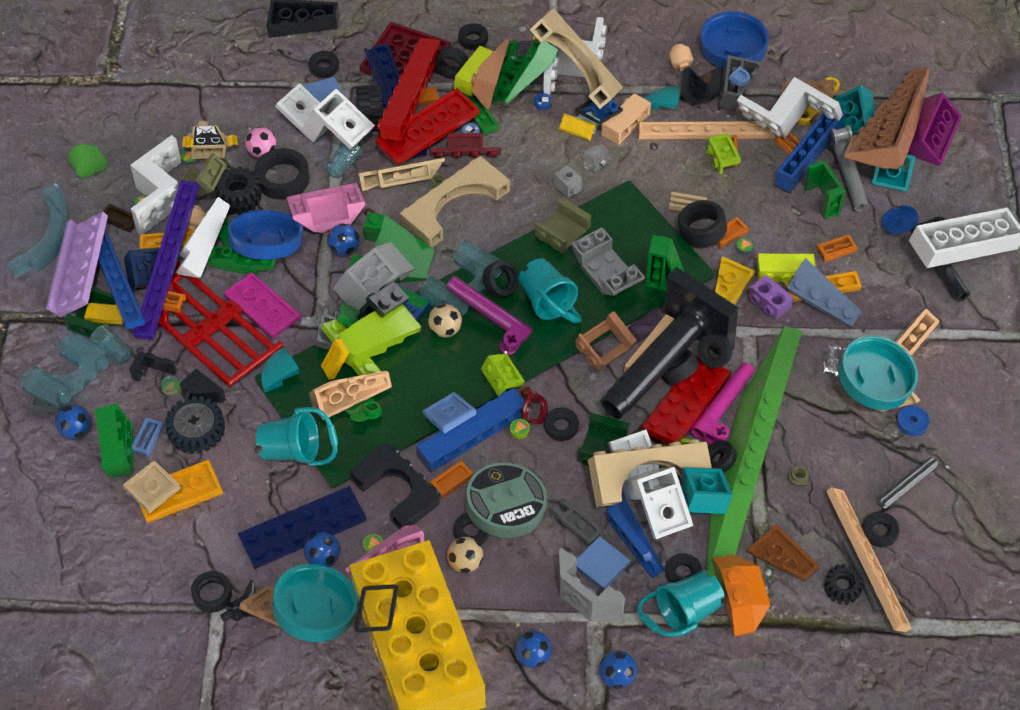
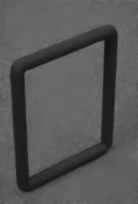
M591 99L575 108L577 113L597 124H602L623 111V108L618 106L616 112L599 121L580 110L592 103Z
M377 585L362 588L355 623L356 632L388 631L392 628L398 585ZM394 589L388 626L359 628L366 590Z

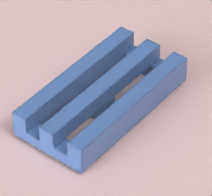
M145 418L132 445L134 454L137 452L138 455L144 454L145 457H150L165 427L164 422ZM149 424H152L151 427H150V429H149V431L147 432V434H146V436H145V439H144V441H143L141 447L139 448L138 446H139V444H140V442H141V440H142V438H143V436H144V434H145V432H146V430H147Z

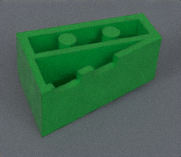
M653 235L648 253L645 287L666 291L667 276L675 267L682 271L684 269L672 238Z
M118 404L96 408L95 415L103 472H106L111 479L133 474V423Z

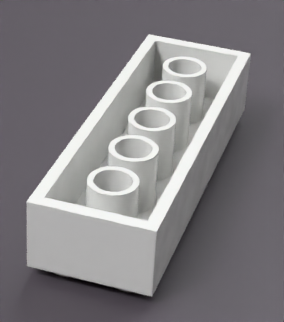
M1003 208L918 225L912 233L909 242L926 268L1016 250L1020 246V225L1010 210Z

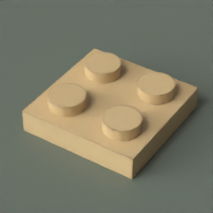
M155 461L123 484L124 489L149 514L181 489L180 484Z

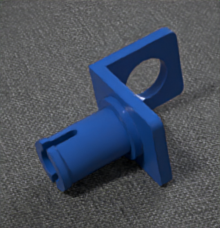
M611 100L599 109L592 102L582 112L585 113L592 109L599 120H602L617 111L618 104L612 105L616 101Z

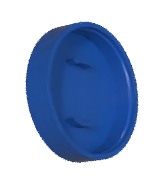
M737 11L722 12L709 18L702 26L700 49L708 61L722 68L728 55L760 62L767 52L769 34L765 25L750 14Z
M275 210L250 211L235 217L229 223L228 241L230 247L240 255L254 259H277L293 254L302 246L303 227L302 224L293 219L292 215Z

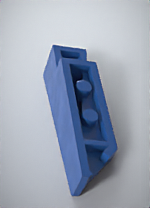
M622 493V502L616 505L605 506L608 509L607 522L649 576L654 578L664 572L665 569Z

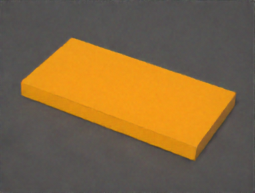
M208 459L169 474L180 484L181 489L150 514L140 504L139 506L146 523H150L222 495L223 491Z

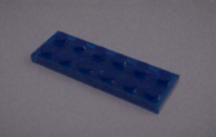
M348 486L239 532L238 537L253 568L256 569L303 549L308 538L315 533L327 532L335 535L367 521L351 487Z

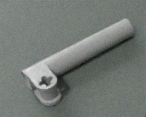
M847 125L846 128H832V145L856 212H863L868 209L869 205L855 161L844 156L853 137L851 127Z

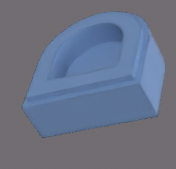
M739 66L730 74L728 79L738 86H745L749 82L750 74Z

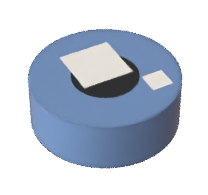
M468 123L463 126L462 133H480L478 125Z

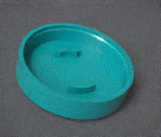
M871 335L857 338L848 345L839 360L838 376L843 388L854 400L869 408L890 410L901 406L910 397L918 382L917 367L911 355L901 345L885 337Z
M303 564L287 570L278 579L273 592L271 608L278 625L291 636L308 642H325L341 636L349 629L355 616L358 601L353 584L341 572L325 565Z

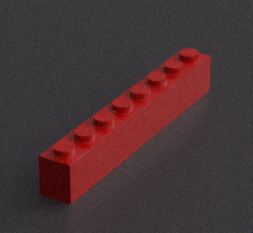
M420 37L418 43L414 45V52L409 56L408 65H405L404 73L399 77V84L394 87L393 96L389 98L388 107L384 109L383 117L378 121L380 138L402 140L435 68V60L441 50L440 40Z

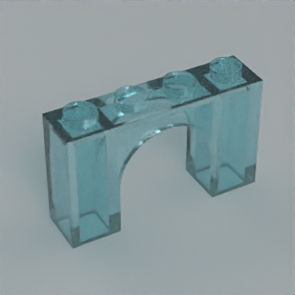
M465 239L453 251L454 263L468 270L475 277L468 285L481 293L485 290L482 280L484 269L487 265L501 260ZM501 268L495 270L494 278L500 275ZM430 276L420 287V296L429 300L433 307L440 304L453 305L461 315H464L470 306L446 288L447 284L433 276Z
M70 332L59 342L61 357L79 366L75 372L57 376L33 365L20 376L23 391L57 409L67 404L74 395L82 391L83 387L94 380L96 375L106 369L109 364L108 350L73 332Z

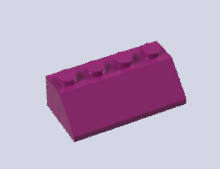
M943 92L926 97L913 140L908 150L917 159L938 166L942 164L962 118Z

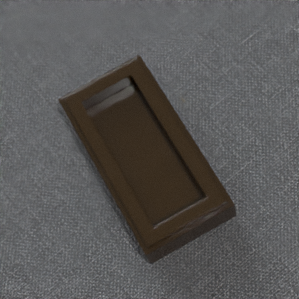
M109 204L103 211L108 215L106 223L129 233L135 228L132 213L112 204Z

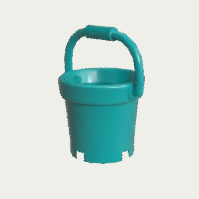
M543 258L529 262L527 264L528 269L525 273L523 270L520 272L518 280L532 302L535 314L544 320H552L562 316L573 323H580L582 321L581 316L573 307L578 296V287L568 277H564L549 261L547 262Z
M296 408L294 410L295 413L290 417L263 421L262 425H258L256 444L257 446L262 445L263 451L259 452V455L265 461L296 460L300 463H308L309 466H319L330 463L337 454V444L339 442L335 426L330 418L318 408ZM309 412L319 414L327 423L326 428L333 447V451L327 459L314 461L319 449V433L315 419Z
M701 570L679 581L660 585L655 591L647 594L639 601L637 613L640 616V620L654 633L657 632L667 637L687 635L698 627L700 621L725 605V602L721 603V599L725 597L724 591L715 576L709 578L706 575L709 571ZM656 596L661 615L672 630H674L673 632L660 629L658 624L647 614L643 613L642 607L645 602Z

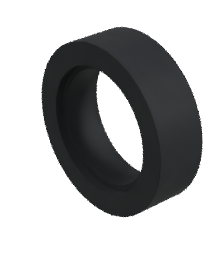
M279 148L266 152L257 160L254 168L255 175L259 178L261 193L272 199L284 200L288 196L302 193L308 186L310 179L308 163L301 153L288 148ZM280 164H289L299 170V174L294 180L283 184L270 182L266 179L265 174L270 168Z

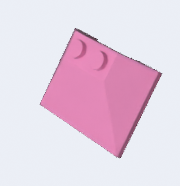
M357 183L286 197L293 219L311 231L319 233L327 232L340 223L351 225L365 206L364 198Z

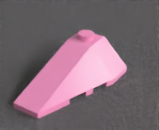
M416 524L404 526L354 563L424 542V533ZM348 566L345 569L346 576L351 581L350 568Z

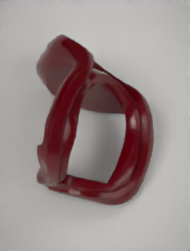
M525 386L520 393L525 400L521 412L522 419L529 423L542 424L548 414L547 401L535 390ZM530 402L541 403V411L537 419L528 418Z

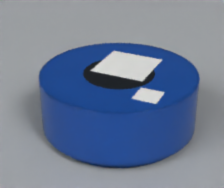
M540 93L535 96L534 105L537 109L547 110L551 107L552 99L550 95Z

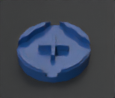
M901 205L898 209L892 208L888 210L881 220L884 230L890 234H901L911 230L916 226L919 218L915 208Z

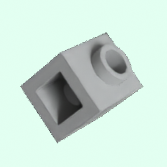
M567 165L554 174V186L569 198L581 190L582 177Z

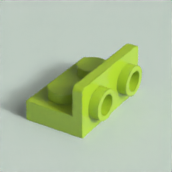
M729 133L708 138L706 153L711 157L713 168L717 169L719 174H723L724 167L741 162V158Z
M506 353L489 355L481 367L483 374L498 396L508 388L522 387L525 382Z

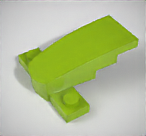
M401 305L383 318L374 311L347 329L337 319L324 323L321 329L332 343L335 339H342L349 352L344 363L351 366L358 376L381 372L370 357L385 353L388 347L402 343L405 337L420 332L421 326L406 307Z

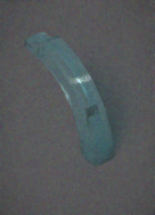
M57 183L41 191L44 203L50 209V221L45 234L30 250L7 263L11 275L15 279L30 270L36 274L50 264L60 252L66 224L70 220V213L64 194Z

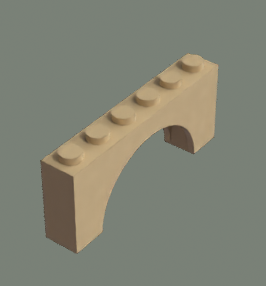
M554 8L530 29L541 43L549 42L554 44L575 62L588 82L590 89L589 97L599 109L606 105L622 89L623 86Z
M479 156L467 166L458 170L453 176L445 179L439 186L431 189L425 196L417 199L411 206L404 208L400 213L401 225L433 248L443 240V228L437 222L436 217L447 202L465 194H483L497 201L510 191V180Z
M691 440L684 445H681V442L670 443L668 447H662V444L650 446V449H644L643 446L632 448V451L625 452V449L613 450L611 454H606V451L595 452L594 456L588 459L596 507L611 506L622 502L623 483L635 467L646 464L675 467L676 473L682 479L684 467L712 468L707 442L699 443V440Z

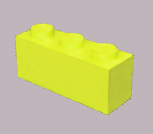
M479 46L456 74L454 89L458 88L462 93L472 97L474 95L472 92L474 84H471L473 73L477 74L478 68L493 51Z
M758 253L756 263L757 281L767 275L776 283H789L805 258L815 266L814 254Z

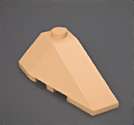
M388 371L330 381L313 389L309 395L312 406L322 410L328 417H331L391 388L392 385Z

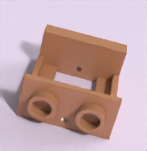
M614 311L607 316L606 320L582 335L580 333L575 340L578 350L586 355L589 364L595 367L597 371L631 350L637 342L636 338ZM611 330L621 344L604 356L599 357L589 343Z

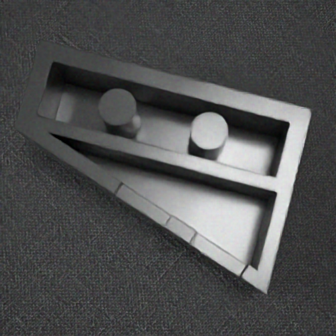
M728 55L723 67L722 88L718 107L736 110L739 105L737 99L740 95L744 96L758 73L761 62ZM739 66L750 74L749 82L745 86H738L728 79L730 74Z

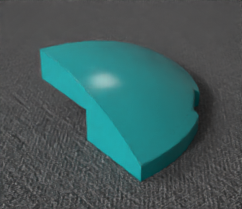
M664 87L650 93L645 100L651 103V109L659 111L660 106L676 109L681 99V87Z
M285 348L278 350L267 360L261 375L263 389L265 393L282 386L283 380L300 373L297 364Z

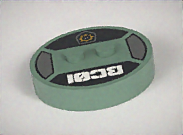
M505 462L490 464L478 470L468 483L465 497V508L471 521L487 534L501 538H516L532 532L541 523L547 505V492L539 477L521 465Z

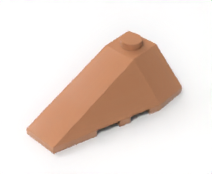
M507 38L481 64L477 74L473 73L471 84H474L472 92L486 109L490 108L510 40Z

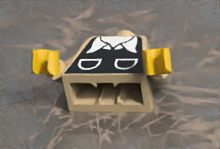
M200 121L198 126L192 128L191 133L183 137L182 147H191V159L208 158L213 153L219 158H225L226 146L238 145L237 135L226 136L223 132H220L218 126H208L206 121Z

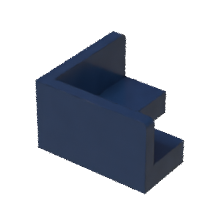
M160 248L129 250L124 257V263L132 292H135L137 287H148L152 274L151 269L154 268Z

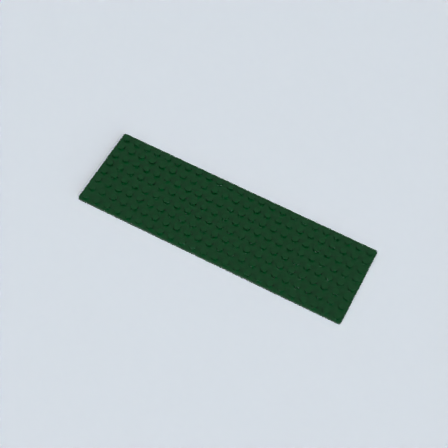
M626 181L578 206L591 215V227L580 238L603 228L613 239L612 249L627 267L635 265L645 276L644 280L614 296L602 294L582 271L572 246L563 254L559 250L553 249L548 243L539 240L535 236L534 229L414 292L431 302L430 307L417 321L421 326L420 332L405 337L402 343L388 347L385 353L370 357L381 372L388 371L392 385L391 388L371 397L374 399V402L380 405L382 409L381 416L376 419L354 422L350 420V415L346 414L343 410L329 417L335 426L339 442L337 444L338 451L330 463L316 466V468L331 488H336L350 480L351 468L386 441L390 446H395L401 452L437 432L439 429L424 417L422 411L451 393H457L475 410L482 407L486 402L499 397L483 374L481 367L489 355L503 354L499 349V345L506 331L446 288L453 276H456L533 329L529 337L520 345L516 352L508 356L524 381L527 382L579 353L580 351L575 343L577 336L580 333L582 335L606 320L607 316L613 311L625 326H628L666 305V291L645 287L648 253L653 235L672 238L684 272L702 284L714 278V271L631 181ZM543 258L547 262L549 261L564 277L572 280L578 287V296L573 307L581 316L582 321L580 323H573L562 316L552 320L540 319L535 314L532 302L520 284L511 295L504 297L490 295L483 285L482 275L484 269L493 262L508 261L516 267L520 275L522 270L525 273L528 269L527 264L535 259ZM497 268L494 273V281L499 289L504 290L508 283L507 276L501 268ZM440 304L453 305L461 314L462 325L459 331L451 337H439L429 327L428 316L432 309ZM607 331L589 343L590 346L613 334L612 331ZM313 345L292 356L300 373L283 380L282 386L265 393L261 380L262 372L255 376V382L280 417L285 418L292 416L296 408L313 407L309 395L313 389L330 381L356 377L358 374L351 366L343 363L335 379L329 380L321 367L329 350ZM309 412L315 419L319 433V449L314 461L327 459L333 451L326 428L327 423L317 413Z

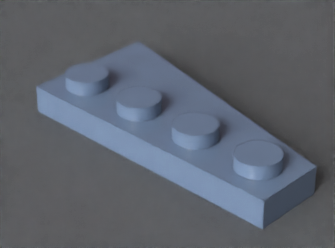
M806 258L786 288V291L849 328L853 326L861 313V310Z

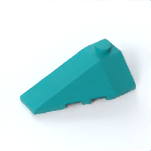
M861 85L833 98L839 102L841 110L845 111L842 128L850 125L852 136L858 135V130L866 126V121L869 118L874 117L873 93Z

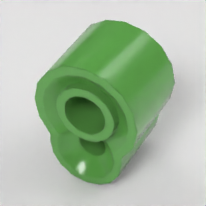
M80 144L71 149L67 156V160L74 171L82 178H87L101 172L108 165L107 159L96 145Z

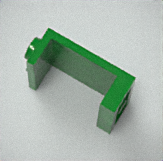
M825 160L809 165L804 190L809 191L819 188L825 196L821 212L824 220L840 215L846 192Z

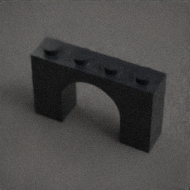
M387 441L350 469V479L362 492L386 476L400 477L409 484L411 488L409 496L390 511V520L399 530L404 526L415 525L440 503V493L437 488L431 487L426 482L424 475L420 472L417 473L413 469L411 462L408 459L404 460L400 456L398 449L393 445L390 446Z

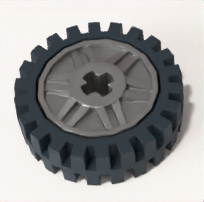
M192 396L190 401L188 397L184 398L185 402L178 401L177 406L173 405L171 411H168L167 417H165L168 439L177 450L181 449L184 453L188 450L190 454H194V451L197 450V453L200 454L202 449H205L207 452L210 450L209 446L211 445L214 448L217 445L216 441L220 442L221 436L224 435L225 422L222 411L209 398L205 400L204 397L200 396L199 400H197L196 396Z

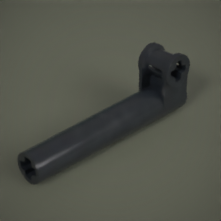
M938 216L928 221L916 224V226L943 221L946 219ZM916 226L910 230L911 234L914 232ZM951 263L934 267L957 301H963L969 297L970 291Z

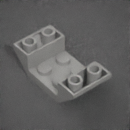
M600 228L571 243V246L582 271L602 294L614 296L644 280L645 276L635 265L627 267L612 249L613 239L603 228Z
M389 242L375 247L347 269L333 289L346 304L360 310L367 302L365 299L372 292L377 293L383 285L387 284L388 286L396 279L402 281L415 269L399 250Z
M561 548L558 558L560 597L591 622L621 621L625 606L623 594L619 590H614L608 586L597 596L594 590L586 588L576 577V557L571 552H566Z

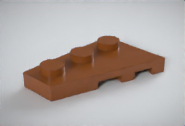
M777 524L746 549L748 554L803 582L807 581L820 569V566Z

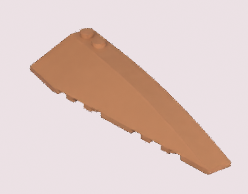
M929 67L910 71L903 79V83L896 87L897 91L889 95V100H885L873 113L874 117L869 118L866 121V126L858 130L859 134L851 138L844 154L845 158L884 169H897L903 166L920 118L928 82Z

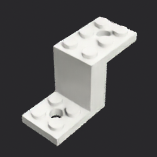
M597 17L593 41L582 40L599 60L603 59L604 50L601 48L605 47L606 37H603L606 34V25H603L604 18ZM552 43L550 44L557 48L558 51L555 61L544 71L543 93L550 95V97L551 92H555L556 82L554 80H557L558 74L585 77L575 62Z
M795 77L771 111L764 109L742 95L737 99L740 106L739 109L745 118L749 120L754 119L760 127L771 129V132L777 137L781 135L786 138L808 106L816 111H823L824 115L832 120L835 118L839 121L843 116L839 102Z
M299 83L275 106L313 143L329 129L351 150L375 126L337 89L320 103ZM296 104L303 105L304 110H299ZM346 122H351L354 128H348Z
M172 135L130 165L136 188L147 196L131 208L136 231L139 234H144L151 230L152 227L163 221L171 213L179 186L178 182L167 173L181 163L177 139Z
M647 430L608 442L611 453L617 449H625V452L635 447L643 446L644 449H650V446H652ZM646 464L635 467L628 474L623 483L626 500L642 501L654 539L693 526L675 467L659 468L656 464ZM665 507H669L672 511V515L668 519L663 516V509Z

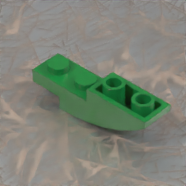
M213 246L206 265L229 272L242 274L252 272L258 275L260 270H273L277 259L249 258L238 254L230 246Z

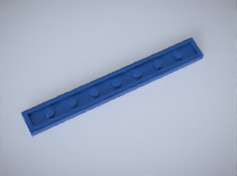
M105 229L98 263L126 330L145 325L142 313Z

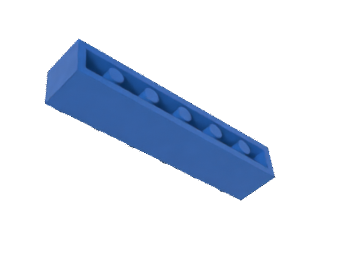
M841 110L843 116L839 121L835 118L833 120L829 119L824 113L820 116L777 170L775 186L790 193L807 173L808 166L815 163L832 140L831 129H841L843 127L845 111Z
M514 388L503 392L498 398L486 402L483 407L476 410L477 414L445 434L439 430L431 438L421 441L416 446L417 457L428 471L432 473L508 427L514 420L521 419L524 404L523 398Z

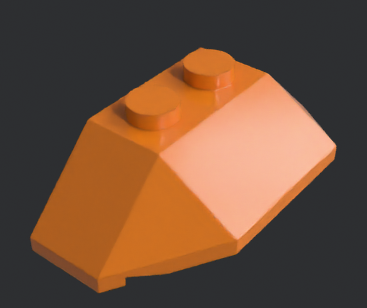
M733 554L712 558L717 579L724 591L725 597L723 600L734 637L754 633L771 605L759 566Z

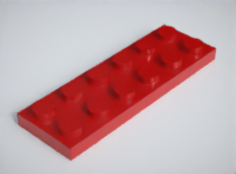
M456 88L414 114L401 141L380 138L379 136L375 139V144L399 166L477 116L480 110Z
M697 356L696 359L699 363L697 370L687 379L676 383L644 422L641 431L647 430L648 435L667 444L681 442L729 380L732 371L724 367L710 368Z

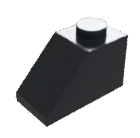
M195 369L179 383L183 398L188 397L189 400H192V396H196L197 400H199L200 396H202L205 400L207 398L211 399L212 403H222L226 400L224 389L198 369Z

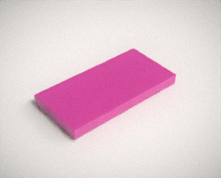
M252 272L223 293L228 301H235L243 309L242 313L272 340L301 319L300 313Z

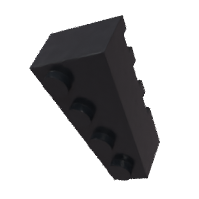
M271 0L266 24L269 38L338 28L340 17L338 2Z

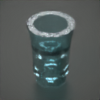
M341 141L325 170L331 177L339 179L362 156L361 148L356 144L350 150Z
M108 324L98 327L89 339L91 346L99 349L120 365L126 363L133 353Z

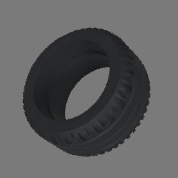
M710 200L694 201L686 205L678 216L680 235L690 246L698 248L709 247L723 239L727 231L726 215L723 208ZM699 219H712L715 221L714 224L704 229L690 227L693 222Z

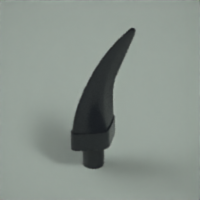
M253 580L249 581L244 594L240 598L225 605L227 611L220 615L223 622L230 618L239 621L248 614V612L239 609L242 601L256 593Z

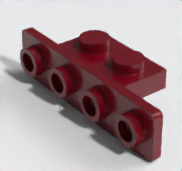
M483 133L448 134V148L430 149V156H434V158H444V156H451L452 158H462V156L478 158L480 155L495 158L497 155H501V147L483 148Z

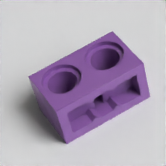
M765 275L750 287L749 299L751 302L758 305L774 320H777L791 309L793 296L769 276Z

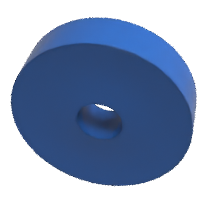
M907 406L899 412L897 426L902 433L908 436H920L926 432L930 420L928 414L923 409L916 406Z

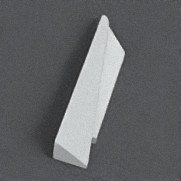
M217 197L179 253L184 258V261L176 271L177 274L196 278L201 277L230 207L221 198Z

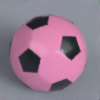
M257 127L250 130L245 138L246 150L255 158H260L266 152L274 150L277 145L275 135L265 127Z

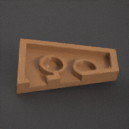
M267 585L240 603L239 609L279 626L271 608L274 592L272 586Z

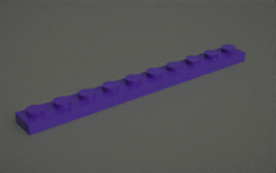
M180 181L140 310L145 325L135 327L133 333L135 338L154 339L200 187L197 182Z

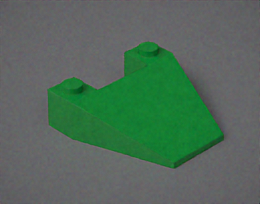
M538 39L533 40L530 48L516 40L509 41L491 103H508L551 66L556 59L558 49L548 42L541 43Z
M368 212L363 224L364 240L375 241V247L391 242L415 269L402 281L396 279L394 282L426 281L435 250L388 216ZM353 254L348 269L364 256Z

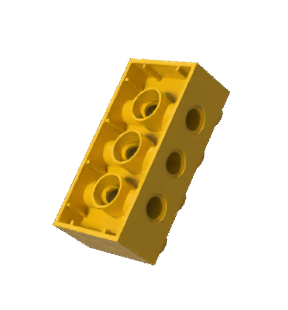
M430 540L349 565L358 606L363 587L398 585L392 628L388 631L368 632L394 709L480 710L486 708L485 684ZM394 589L366 590L362 609V617L366 628L388 626ZM426 669H435L433 671H425Z

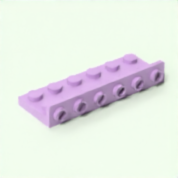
M103 211L79 224L72 220L67 221L46 306L49 311L60 318L88 304L108 215Z

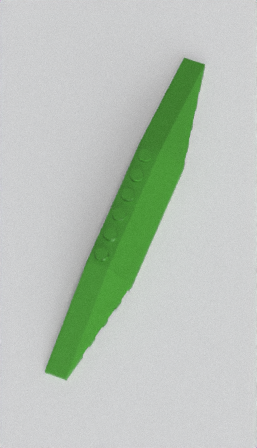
M783 327L742 396L728 440L735 448L737 458L734 465L723 473L733 496L726 514H710L706 568L709 571L706 573L709 578L712 576L717 578L712 558L730 554L736 556L771 434L803 332L801 330Z

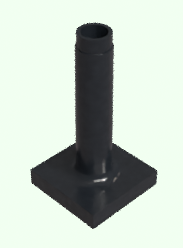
M675 267L667 276L665 315L667 314L674 318V320L607 391L600 401L604 410L612 417L621 419L696 340L700 342L708 334L720 333L726 336L732 345L733 351L735 348L739 307L678 267ZM712 343L709 349L720 355L721 349L719 345Z

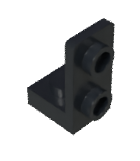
M139 351L129 368L132 380L138 382L142 376L146 375L148 367L171 375L177 373L175 363L168 358L163 359L152 353Z

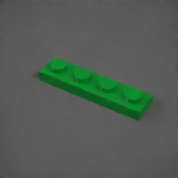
M463 93L480 110L479 114L472 118L474 123L479 126L480 132L486 135L499 130V124L475 94L471 97Z

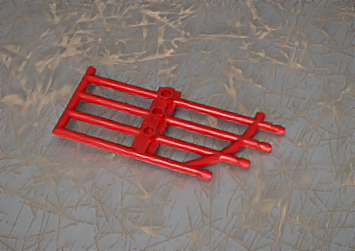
M177 261L175 266L177 270L181 265L179 261ZM176 273L172 277L168 291L173 292L174 290L177 293L185 294L186 301L202 314L205 319L196 324L182 310L180 313L173 312L191 328L182 335L168 323V311L162 309L158 324L228 387H231L284 347L281 341L273 344L240 315L243 309L235 301L229 300L225 302L200 279L185 276L220 307L213 313L208 311L178 284L184 275ZM234 319L261 342L267 350L259 355L232 332L226 324ZM220 330L252 358L253 361L244 366L214 340L211 335ZM205 341L236 368L238 372L229 377L197 349L196 346Z

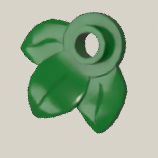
M371 397L344 410L346 414L350 415V420L354 422L376 419L382 414L380 405L374 402V399Z

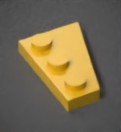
M722 256L715 292L735 305L754 277L755 271Z

